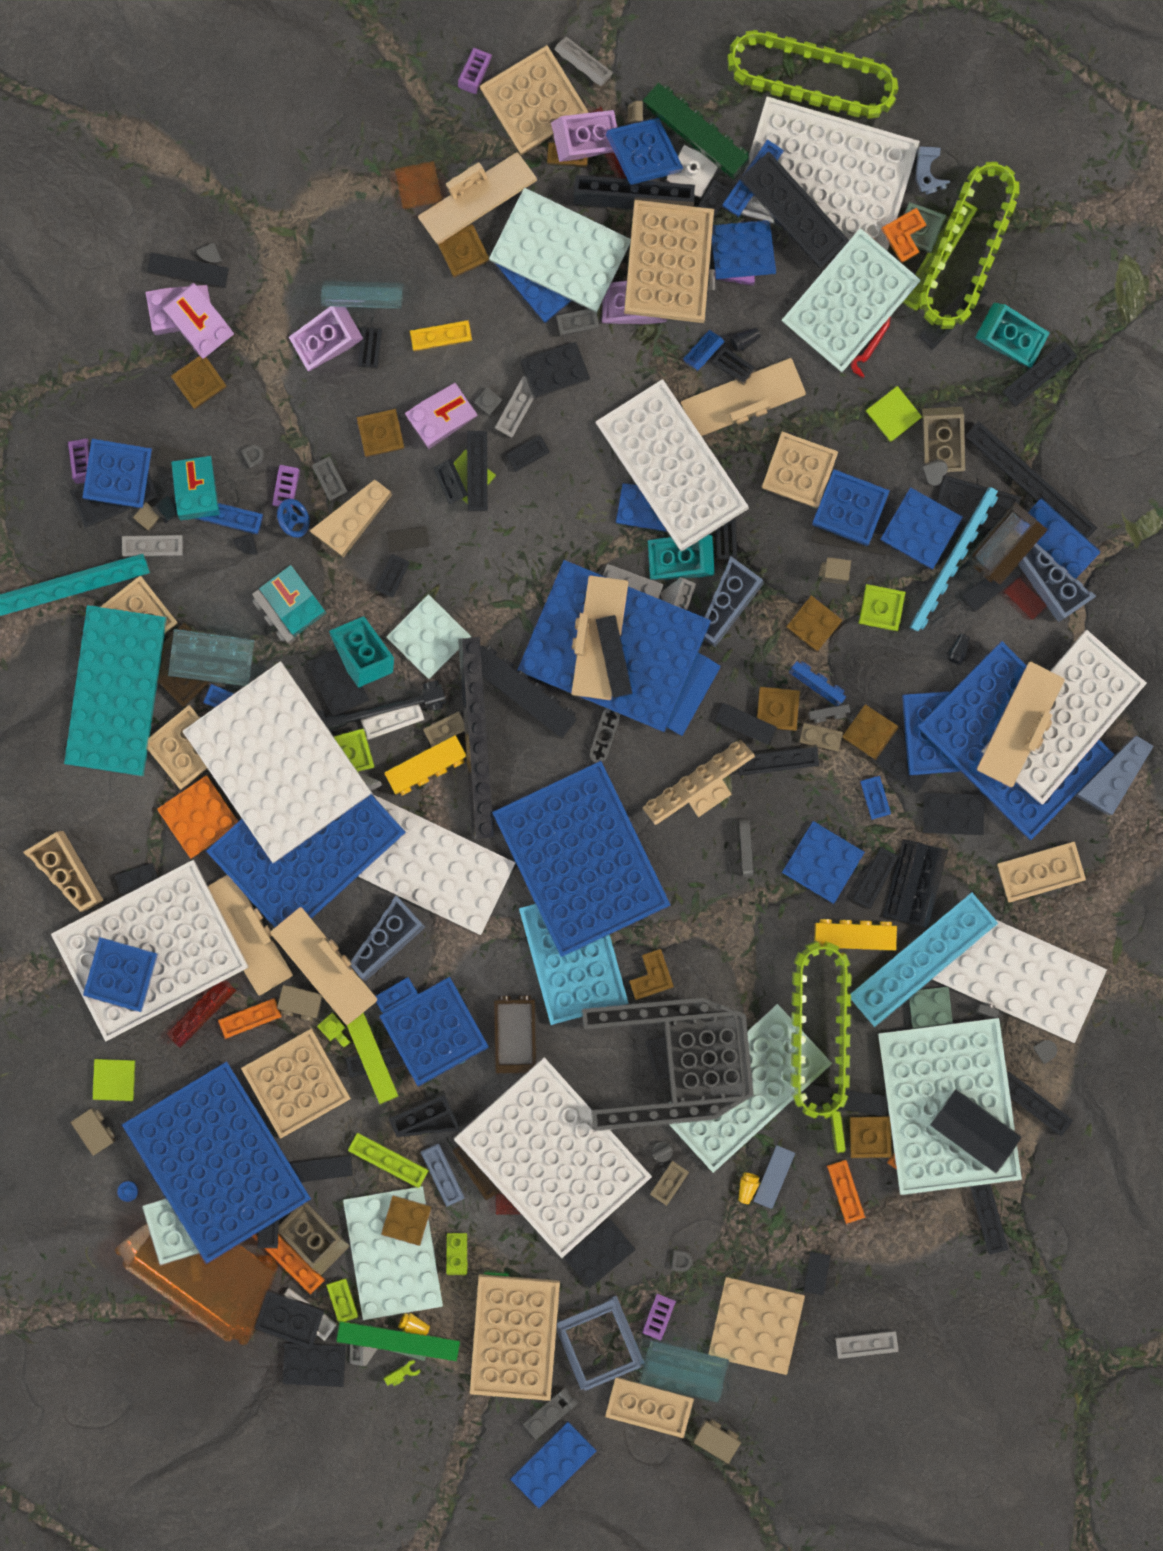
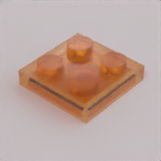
M434 161L395 169L403 209L442 201Z

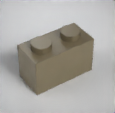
M827 557L825 562L820 564L819 576H822V582L846 585L849 581L851 560Z
M283 985L277 1009L282 1010L281 1014L293 1016V1013L301 1014V1019L312 1021L313 1018H318L323 996L320 993Z
M91 1108L73 1120L71 1124L94 1156L114 1143L116 1135L110 1126L106 1127L103 1120L105 1118L98 1109Z
M705 1419L695 1435L693 1443L729 1464L741 1444L740 1439H738L739 1435L730 1429L728 1431L720 1428L721 1424L713 1419L710 1421Z

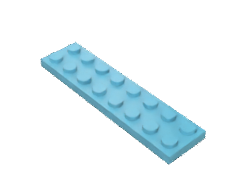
M970 893L851 993V1000L870 1023L876 1027L999 923L977 897Z

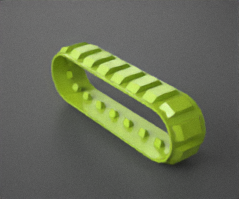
M758 30L746 31L745 35L742 37L737 36L730 45L731 53L727 57L728 70L733 71L734 80L742 86L745 84L752 86V90L763 92L764 89L771 91V95L779 97L786 95L790 96V100L798 102L805 100L809 101V105L817 107L824 105L828 106V110L836 112L843 110L848 112L847 115L855 117L862 115L867 116V119L877 118L883 111L888 112L895 103L896 98L893 95H896L898 92L897 78L892 76V69L884 63L881 65L875 63L874 59L867 57L860 59L856 58L855 54L844 51L841 54L835 52L836 49L825 46L824 49H821L813 43L805 41L802 44L794 38L785 36V39L777 37L778 34L768 31L765 34L758 33ZM762 44L767 48L773 47L785 50L786 53L792 52L804 55L805 58L810 59L811 57L823 60L824 63L829 64L831 62L842 65L843 68L848 69L850 67L861 70L862 73L867 74L869 72L877 75L880 80L883 79L887 83L884 84L885 91H890L889 98L883 96L880 100L882 104L876 105V103H872L868 106L860 104V102L855 100L852 102L840 99L841 97L836 95L833 97L821 94L817 90L814 92L802 89L798 85L795 87L783 84L779 80L764 79L760 75L753 76L748 74V71L745 69H740L738 65L741 64V60L736 58L735 55L737 51L740 53L744 51V45Z
M986 162L983 167L976 166L967 177L969 182H964L959 198L963 201L957 200L951 215L955 219L949 220L944 232L948 238L942 237L937 253L941 256L935 255L930 267L933 275H927L922 287L926 292L920 295V309L924 310V318L931 325H940L941 329H953L957 323L962 325L972 314L969 308L974 309L980 294L976 291H981L985 284L987 275L984 272L990 271L995 259L991 253L996 254L1002 241L999 235H1004L1010 221L1006 217L1012 216L1017 204L1013 199L1019 196V182L1015 181V173L1007 165L1004 167L998 165V162ZM988 174V177L998 175L1003 183L1006 182L1008 184L1006 194H1010L1009 203H1002L1001 209L1005 211L1002 221H995L993 227L998 230L995 239H988L986 243L991 248L987 258H980L979 264L983 266L981 274L972 278L971 282L976 285L973 294H966L964 298L969 304L965 311L959 309L956 312L957 317L951 318V315L941 317L936 309L932 310L929 306L933 304V298L928 297L930 288L936 289L938 285L933 280L936 271L944 270L945 264L941 262L944 251L951 252L953 246L948 243L951 234H958L960 227L956 225L958 216L966 215L968 210L963 207L966 196L973 197L975 191L970 186L974 180L979 183L983 179L982 175Z
M814 941L805 945L806 950L802 953L798 952L794 960V964L797 967L796 972H792V984L796 986V992H792V1005L796 1006V1012H792L791 1024L795 1026V1032H791V1045L795 1047V1052L791 1053V1065L795 1067V1072L791 1073L790 1085L795 1088V1092L792 1093L794 1102L797 1107L803 1106L802 1112L815 1119L818 1115H821L826 1119L831 1117L832 1113L836 1112L839 1107H844L848 1098L845 1094V1088H849V1075L846 1073V1068L850 1067V1055L846 1053V1047H850V1034L846 1033V1027H850V1014L847 1013V1007L851 1006V994L847 993V986H851V973L847 972V967L850 965L847 955L844 952H838L839 946L827 941L823 945L819 944L818 941ZM820 949H826V955L831 957L833 952L837 955L838 958L834 962L836 966L841 967V973L837 976V982L840 983V996H836V1002L840 1003V1016H836V1023H840L839 1036H836V1043H839V1056L835 1057V1063L839 1064V1076L835 1077V1084H839L837 1094H833L832 1099L834 1101L832 1104L825 1103L822 1105V1109H816L817 1105L814 1103H810L808 1107L804 1104L803 1101L807 1099L805 1093H801V1084L805 1083V1077L801 1076V1064L805 1063V1057L801 1056V1043H806V1036H802V1023L806 1022V1016L802 1015V1003L806 1002V996L802 995V983L807 982V976L803 975V966H808L810 960L807 957L811 953L813 956L819 955Z

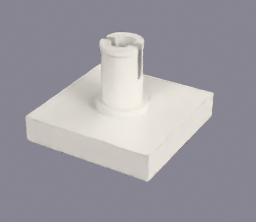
M684 145L678 156L683 170L680 173L668 175L666 182L695 185L694 196L702 199L718 167L701 153Z

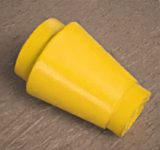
M744 1173L740 1179L739 1202L750 1204L760 1184L759 1176L752 1173Z
M404 1313L398 1328L405 1332L427 1335L430 1325L412 1313Z

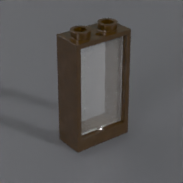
M1015 502L968 556L974 562L971 566L979 573L984 571L982 576L989 582L994 580L1001 585L1048 529Z
M531 995L519 996V1000H511V996H498L499 1000H494L496 1073H527L536 1064L535 999H531Z

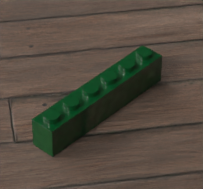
M658 82L643 99L644 107L730 178L735 180L750 163L749 153L740 146L738 148L734 145V141L727 134L723 136L718 132L719 129L714 123H707L698 110L694 109L693 111L688 107L689 104L682 97L677 98L673 95L674 92L667 85L662 86Z

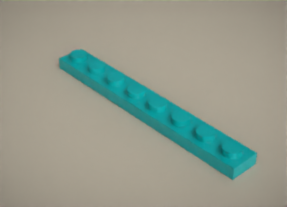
M139 554L0 594V616L149 574L150 570L144 554Z

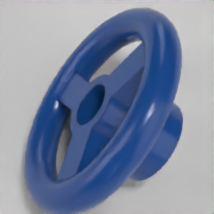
M286 499L280 503L277 518L282 530L292 537L305 535L310 524L306 508L295 499ZM291 505L296 506L302 513V516H298L293 511ZM296 523H303L300 531L292 530Z

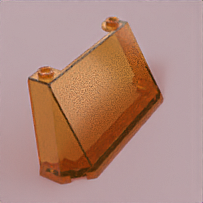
M147 1222L125 1238L115 1249L117 1255H122L124 1259L122 1264L125 1269L223 1340L230 1342L232 1339H236L242 1345H246L254 1334V1328L268 1289L270 1290L279 1266L271 1256L260 1255L257 1258L239 1244L208 1264L204 1262L200 1253L160 1265Z

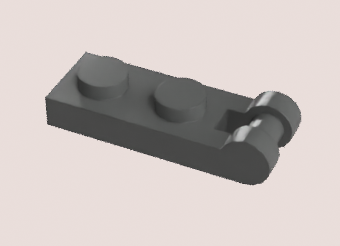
M564 1387L550 1401L529 1417L523 1425L535 1439H538L579 1402L575 1397L572 1398L569 1390ZM563 1399L567 1404L562 1407L558 1402L559 1400Z

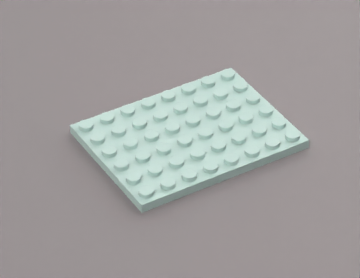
M999 1018L878 1034L900 1195L1022 1180L1017 1146L997 1174H995L930 1126L955 1089H958L1015 1131Z

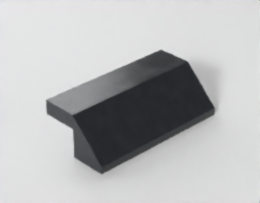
M902 840L883 917L928 928L948 852L947 849L929 846L916 841Z
M955 1089L930 1124L931 1127L995 1174H997L1022 1138V1136L958 1089Z

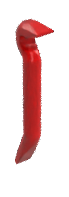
M890 317L873 336L863 354L856 356L851 362L853 372L863 379L865 376L857 366V362L861 361L864 363L870 358L889 328Z

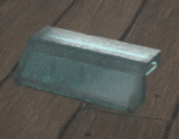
M324 281L321 292V306L402 308L404 283Z
M174 629L168 676L246 686L249 684L254 640Z
M650 1340L640 1383L718 1403L729 1359Z

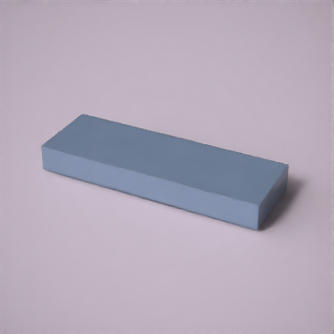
M438 1143L421 1151L446 1207L464 1199V1194L440 1144Z
M776 1145L754 1197V1202L771 1209L773 1208L795 1152Z

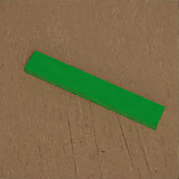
M343 1321L339 1323L336 1342L450 1361H457L460 1340Z

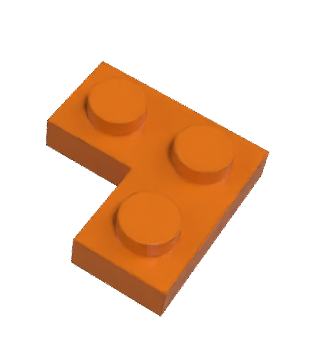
M915 208L881 228L901 263L919 253L910 235L926 227V223L918 209Z

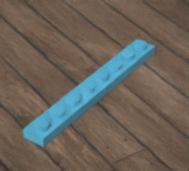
M992 487L988 488L909 626L912 630L919 631V629L923 630L929 620L926 618L930 611L933 612L938 605L936 599L939 594H944L948 587L946 583L950 576L953 577L958 569L956 566L959 559L963 560L968 552L966 547L969 541L973 542L978 534L976 531L978 525H983L988 516L986 511L989 506L993 507L998 497L995 495L998 491Z

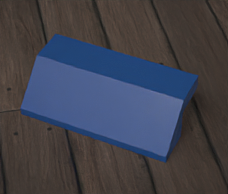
M700 653L697 654L667 728L683 736L718 673L720 665Z

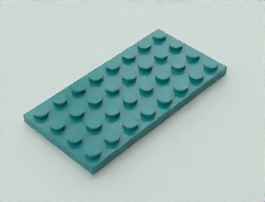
M87 605L64 764L144 776L167 617Z

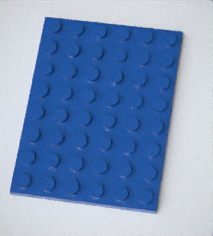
M566 560L563 561L517 671L521 670L526 675L572 693L577 655L574 653L575 650L572 649L573 638H577L578 631L575 630L576 618H580V613L584 612L589 576H604ZM628 586L621 641L633 694L612 698L611 700L579 697L665 732L711 624V620Z
M1000 641L917 728L1028 840H1032L1114 754L1098 740L1043 805L1016 782L1013 787H1009L977 771L983 756L981 751L990 742L1026 668V665L1003 641Z
M601 761L492 812L561 958L671 906Z
M371 794L275 863H272L243 819L237 822L206 852L274 927H277L300 907L312 919L397 842L406 831Z
M227 1062L122 1124V1127L206 1264L311 1200Z

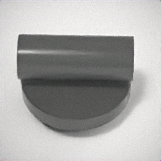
M658 1142L652 1149V1155L655 1160L665 1162L671 1158L673 1149L667 1142Z

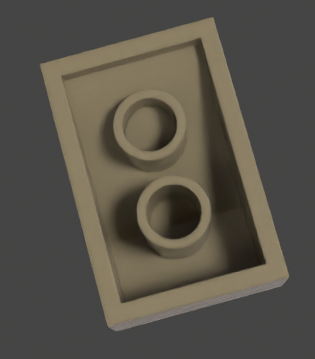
M963 408L922 409L924 463L942 459L947 463V472L965 471Z
M307 1202L295 1209L278 1226V1232L320 1275L349 1247V1244Z

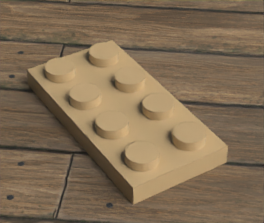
M1075 842L997 864L1008 903L1086 880Z
M617 1377L613 1384L605 1417L684 1438L694 1398Z

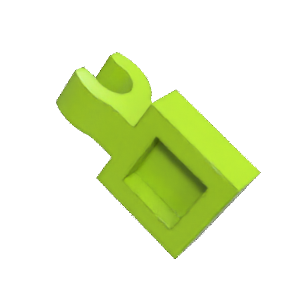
M333 1013L317 1026L330 1041L336 1038L343 1047L351 1043L342 1033L346 1027Z
M415 1360L408 1361L406 1365L386 1375L384 1380L387 1386L390 1384L396 1386L404 1381L403 1377L407 1374L411 1376L418 1375L421 1371L420 1369L416 1371L410 1369V1365L414 1364Z

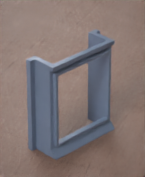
M613 1296L607 1302L562 1321L561 1319L557 1320L556 1331L581 1390L591 1389L641 1367V1364H644L617 1296ZM612 1311L633 1361L586 1381L565 1330Z

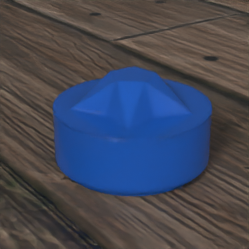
M125 1181L120 1184L117 1192L121 1200L129 1202L137 1197L139 1190L134 1182Z

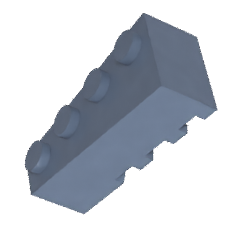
M1037 543L1018 564L1058 622L1096 597L1092 592L1083 587L1080 581L1074 579L1063 566L1061 567L1057 564L1054 558Z
M730 557L728 565L704 617L711 620L704 639L714 647L717 646L763 585V579L733 557Z
M1138 736L1132 737L1075 796L1106 815H1113L1152 750L1153 745Z
M397 895L351 961L352 964L350 966L365 981L425 928Z

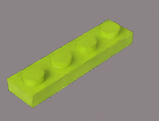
M360 1133L356 1134L348 1149L349 1152L417 1188H420L429 1171Z

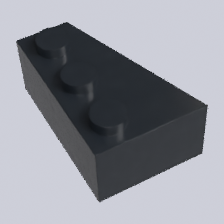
M444 1090L388 1114V1119L396 1137L460 1131V1125Z

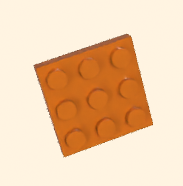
M208 775L157 809L190 859L216 843L239 822Z

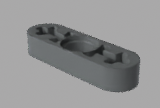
M607 708L602 713L590 750V758L594 763L606 761L620 720V714L614 711V715L617 718L612 719L610 724L611 726L614 725V729L612 730L608 726H601L603 722L607 724L608 717L605 714L612 711ZM608 730L611 733L610 739L602 741L599 738L600 731ZM596 741L604 745L608 744L607 749L605 747L602 749V753L605 754L604 758L600 757L599 760H596V756L593 754L594 751H598L600 746L595 745Z
M749 818L739 819L743 877H753Z

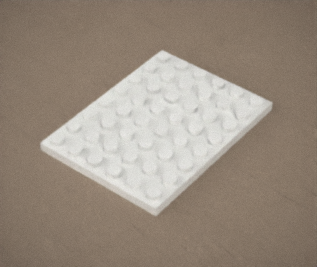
M766 97L749 155L750 163L746 166L745 171L768 139L784 150L778 162L849 240L861 228L887 251L890 243L881 228L897 219L920 141ZM754 196L741 213L742 215L775 224L768 211Z
M281 661L183 730L191 745L272 863L278 861L372 794L367 784Z
M195 860L180 866L51 934L82 996L99 937L159 953L142 1012L83 996L105 1042L249 968Z
M543 1057L455 1136L454 1140L557 1254L563 1258L652 1176L611 1130L593 1132L592 1109L547 1059Z

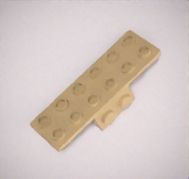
M518 152L487 172L484 171L478 162L447 182L446 186L451 195L420 214L418 218L436 244H440L536 182L537 178Z
M789 358L752 373L745 385L734 380L681 401V405L699 434L704 436L734 423L738 425L749 421V417L754 415L756 417L763 416L768 413L767 410L803 397L806 392L793 360Z
M589 576L584 612L580 613V618H576L575 630H578L577 638H573L572 649L575 650L574 653L577 655L572 695L604 700L612 699L596 619L616 615L621 636L629 584L627 580Z
M1028 662L980 760L977 771L1009 787L1014 786L1029 753L1041 747L1044 740L1042 738L1043 733L1048 731L1052 724V720H1050L1052 714L1049 712L1065 681L1064 678L1033 662Z
M742 740L733 742L728 749L714 755L712 760L706 764L698 766L693 773L681 778L673 787L665 789L657 798L649 800L643 807V810L655 825L687 803L690 804L696 815L700 817L732 795L722 779L754 758L755 755Z
M226 875L209 885L208 888L249 966L244 972L257 994L262 995L292 977L293 973L271 938L269 926H264L261 921L263 916L259 909H254L248 897L232 879Z
M302 907L298 908L270 932L346 1025L350 1024L377 1001L376 996L350 966L352 964L350 960L338 952L339 947L332 939L328 940Z

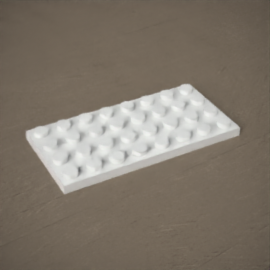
M663 379L596 421V425L680 551L685 550L749 509L747 503Z
M1088 630L1082 633L1051 669V672L1065 679L1049 712L1052 714L1050 719L1052 724L1049 730L1043 733L1042 738L1044 740L1041 747L1029 753L1016 780V783L1041 805L1045 803L1146 685V682ZM987 744V745L985 746V748L981 751L983 754H984V752H985V750H986L988 744Z
M373 795L406 833L358 877L481 935L513 870L515 862Z
M996 920L999 923L932 979L983 1003L993 1004L995 1008L1075 1043L1107 969Z

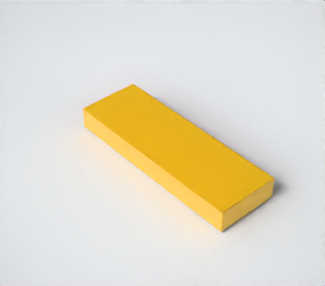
M469 320L410 331L413 351L472 341Z

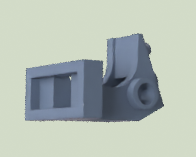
M920 146L917 149L915 178L920 192L925 191L927 195L936 192L938 186H940L941 190L947 188L946 184L950 183V181L938 180L930 173L931 163L940 156L941 148ZM924 177L929 179L928 184L924 183Z

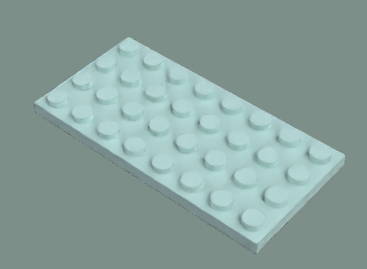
M778 1004L747 1031L754 1096L715 1120L670 1125L713 1173L793 1100L792 1093L795 1092V1088L790 1083L791 1073L795 1072V1067L791 1065V1053L795 1052V1047L791 1045V1032H795V1026L791 1024L792 1019ZM807 1036L806 1043H801V1056L805 1057V1063L801 1064V1076L805 1077V1083L801 1084V1092L832 1064Z

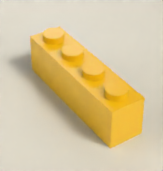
M455 735L384 773L395 794L400 793L403 796L412 791L410 787L416 784L420 787L428 783L429 777L433 775L439 777L447 773L446 768L452 765L456 768L464 764V759L467 756Z
M820 919V923H815L814 941H818L821 945L827 941L839 946V948L896 950L897 926H892V922L880 921V925H872V921H860V925H853L852 920H840V924H832V920Z

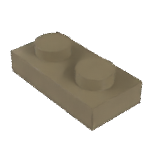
M458 711L423 730L431 746L434 747L464 732V720Z
M803 723L799 743L817 745L819 748L839 752L843 732Z
M672 1160L650 1195L667 1206L689 1171Z

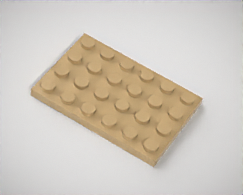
M641 200L634 201L624 314L704 323L714 209Z
M479 1274L470 1394L550 1401L560 1281Z

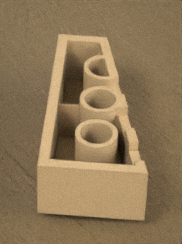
M374 480L311 529L310 532L344 558L392 496V493Z
M64 831L56 832L24 851V854L32 859L35 865L50 878L49 880L62 891L80 912L86 911L103 901Z

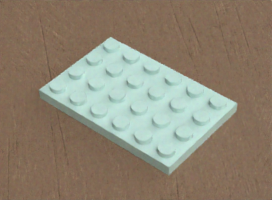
M524 188L489 260L597 312L630 246L631 239Z
M860 228L781 321L840 372H843L921 280Z
M423 1186L343 1200L363 1320L443 1307L429 1218L420 1246L381 1235L392 1196L395 1195L426 1205Z

